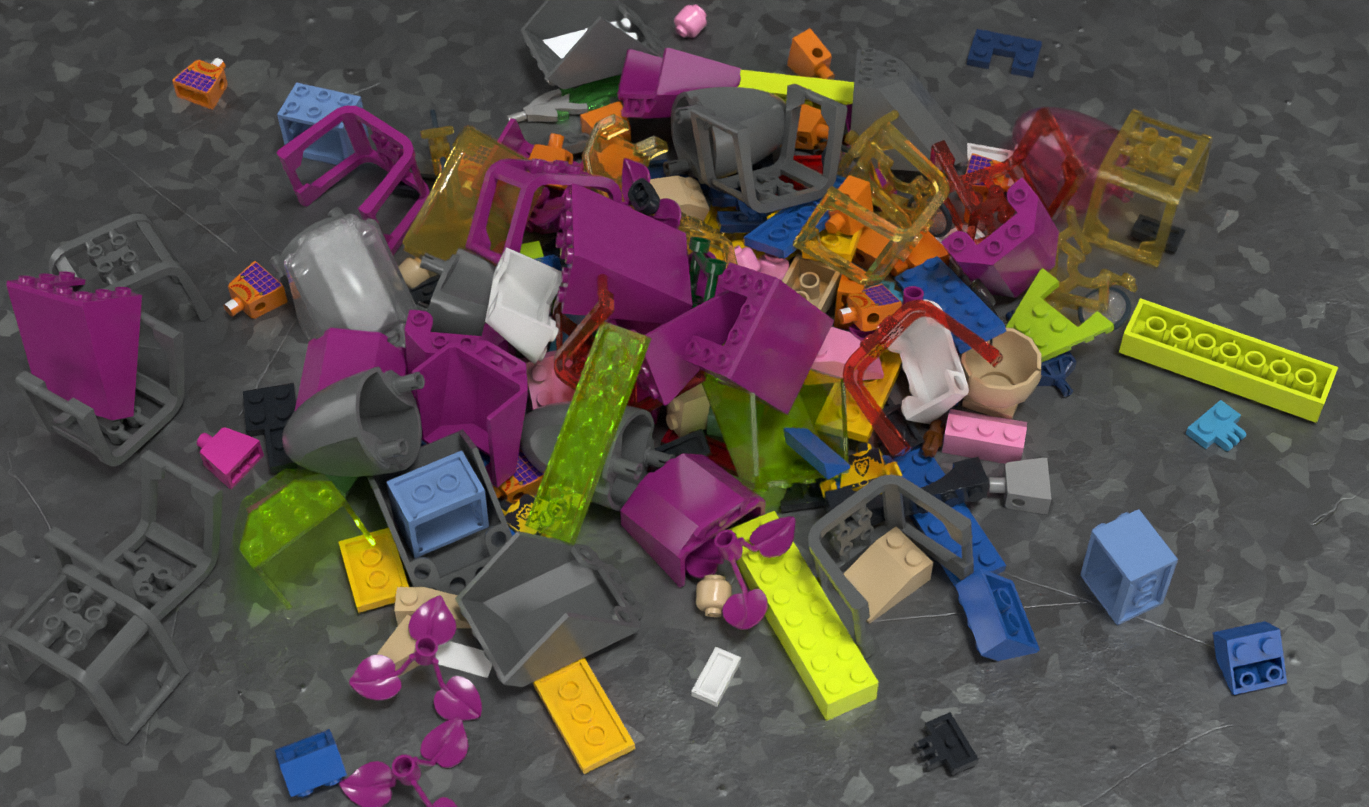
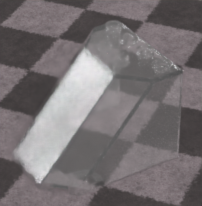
M347 214L336 221L334 220L314 231L303 234L298 241L300 246L295 253L287 256L284 265L299 325L309 340L320 338L329 328L381 332L388 337L387 342L395 347L403 346L406 348L404 329L409 310H418L377 221L370 218L363 220L359 219L357 215Z

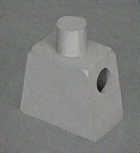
M1047 458L1007 462L1004 465L1002 477L988 478V493H1003L1004 505L1007 509L1048 514L1051 503V490Z

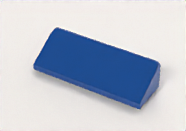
M783 429L786 443L825 478L830 479L850 468V465L809 429Z

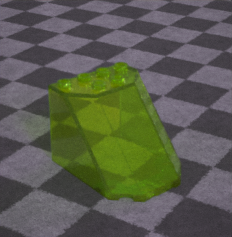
M811 368L787 415L757 401L754 392L727 384L710 374H704L700 377L702 387L742 485L752 488L754 492H766L769 490V487L773 486L788 488L795 482L809 484L816 482L817 478L823 477L827 479L786 443L784 428L809 429L849 464L845 378ZM849 469L840 474L849 473ZM839 474L836 475V476H834V477H832V478H830V479H837V478H839Z
M284 469L243 499L233 531V537L240 552L288 610L293 606L264 569V564L340 507L346 512L371 546L376 544L373 537L335 485L324 474L310 470Z

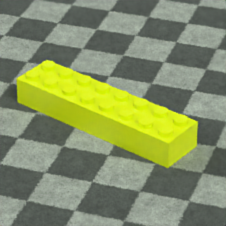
M1141 298L1123 334L1119 353L1315 423L1319 419L1338 369L1337 366Z
M772 511L728 530H732L738 539L743 537L747 543L752 545L750 536L753 531L767 522L779 519L775 511ZM793 542L789 550L784 554L773 558H766L761 555L759 550L753 552L742 546V556L736 561L738 569L750 590L760 589L766 595L768 608L765 616L825 720L828 721L877 699L878 680L795 543Z

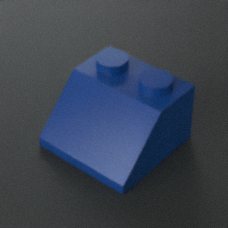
M330 729L275 750L291 797L295 795L297 797L306 796L312 793L314 788L318 786L337 784L342 780V777L347 776Z

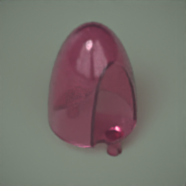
M1060 107L1030 109L1021 114L1015 121L1012 130V142L1021 165L1034 183L1067 212L1072 214L1090 212L1105 203L1112 195L1123 203L1130 201L1124 194L1133 197L1134 191L1121 183L1124 179L1122 172L1124 167L1129 164L1131 157L1129 140L1121 131L1095 117Z

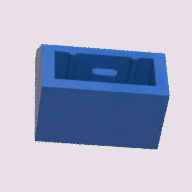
M1263 621L1213 632L1216 660L1233 695L1287 683L1279 628Z

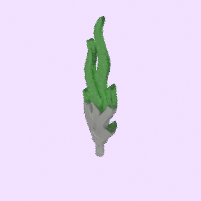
M622 75L581 85L574 91L573 87L544 93L524 107L522 112L507 116V121L509 122L511 118L516 119L517 122L524 120L528 122L562 121L569 119V114H584L610 104L609 97L618 96Z

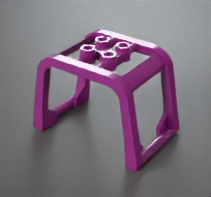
M346 105L335 109L277 151L283 169L299 202L306 208L360 164L372 162L389 172L380 185L358 208L363 222L370 227L375 240L372 243L377 255L385 261H389L430 206L432 197L416 163V154L412 142L404 134L358 106ZM343 122L355 153L313 183H306L303 186L295 170L301 166L304 150L339 123ZM362 123L371 128V139L376 145V151L372 149ZM403 181L420 193V197L391 234H384L379 226L376 213L398 183Z
M543 159L498 160L490 166L485 174L467 238L466 249L495 264H498L502 256L490 250L491 242L486 231L498 179L521 188L502 254L506 247L520 253L533 195L540 186L546 184L571 185L572 183L583 187L590 186L608 193V198L616 202H622V192L618 184L612 179L586 173L580 170L581 166L568 164L567 161H546Z

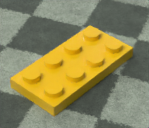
M585 658L577 660L533 682L536 691L583 774L635 749L634 741Z

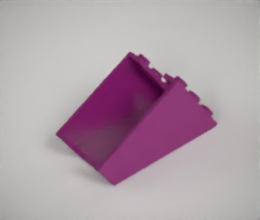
M572 183L570 194H565L564 209H566V212L561 213L560 229H562V233L557 232L556 248H560V259H565V264H568L567 267L562 268L561 283H564L563 287H558L557 302H562V313L667 323L691 310L692 296L686 233L583 186Z
M710 251L703 253L706 258L716 259L715 255ZM693 252L688 255L689 270ZM700 268L697 295L704 298L707 277ZM722 275L718 277L715 297L667 323L598 317L602 326L605 329L607 328L609 333L606 336L609 345L618 355L615 357L618 367L622 371L626 370L632 380L636 379L643 390L647 389L654 400L658 399L665 406L677 396L700 370L681 359L692 336L696 335L722 345L727 340L728 333L733 328L740 314V309L747 300L745 296L718 287Z
M729 262L722 274L718 287L745 296L747 300L741 307L740 314L733 328L729 331L724 346L693 335L681 359L768 407L788 415L834 320L777 277Z
M61 271L57 276L41 273L38 278L21 275L18 276V280L7 281V290L31 373L45 381L47 389L67 401L72 398L79 400L93 408L97 416L110 420L134 416L142 295L131 292V288L115 287V291L96 289L95 293L86 291L74 292L70 286L85 285L86 279L75 277V273Z

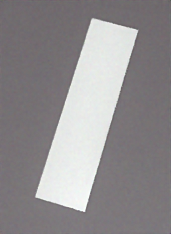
M451 641L444 645H438L436 658L439 660V665L488 678L493 665L486 658L483 650Z

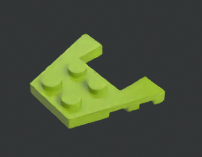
M1043 268L1037 274L1005 327L1013 328L1030 337L1041 353V362L1072 350V346L1083 341L1085 343L1090 342L1101 333L1105 332L1108 334L1114 330V324L1098 311L1077 327L1044 301L1048 295L1059 287V280Z

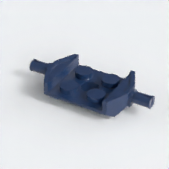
M1011 310V312L1009 311L1005 315L1008 321H1010L1011 317L1013 316L1015 312L1014 310ZM1067 351L1045 362H1041V379L1037 386L1055 385L1064 397L1070 396L1073 393V389L1065 380L1076 366L1077 361L1072 354Z

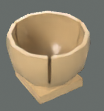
M1006 328L1007 332L992 338L991 347L990 340L959 354L969 388V393L963 399L962 407L994 417L1013 419L1018 404L1024 402L1033 393L1041 379V353L1030 337L1013 328Z

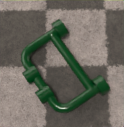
M691 237L689 242V249L693 251L689 270L692 296L691 309L715 297L718 277L723 274L727 265L723 260L705 257L703 253L709 252L711 241L702 237ZM700 268L707 277L704 298L697 295Z

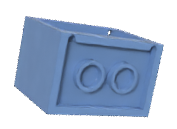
M296 83L277 114L284 144L286 145L339 107L351 105L363 108L361 96ZM343 122L306 148L303 158L338 165L355 153ZM362 123L368 137L367 126Z
M463 451L449 455L386 482L393 519L414 558L489 527L485 490Z
M1138 509L1131 513H1123L1110 523H1101L1092 530L1080 576L1116 625H1119L1163 604L1178 559Z

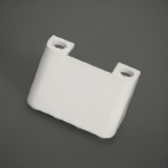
M506 247L494 272L485 322L535 364L538 360H543L547 351L546 345L549 341L553 342L558 333V327H555L556 321L552 320L548 315L553 307L552 301L554 297H557L558 287H563L564 283H561L562 272Z
M924 299L877 327L881 345L891 352L900 353L902 368L907 375L910 385L909 391L912 396H907L902 400L901 411L906 420L930 424L969 393L968 384L946 316L937 303Z

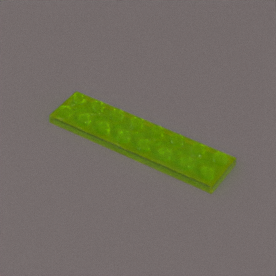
M601 321L525 526L575 545L650 344V337Z

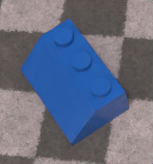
M979 568L955 585L959 594L958 600L968 618L967 624L974 634L976 648L982 656L1002 661L1040 651L1012 580Z

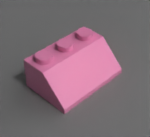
M950 409L942 453L970 458L979 457L981 460L1003 464L1021 461L1027 422Z

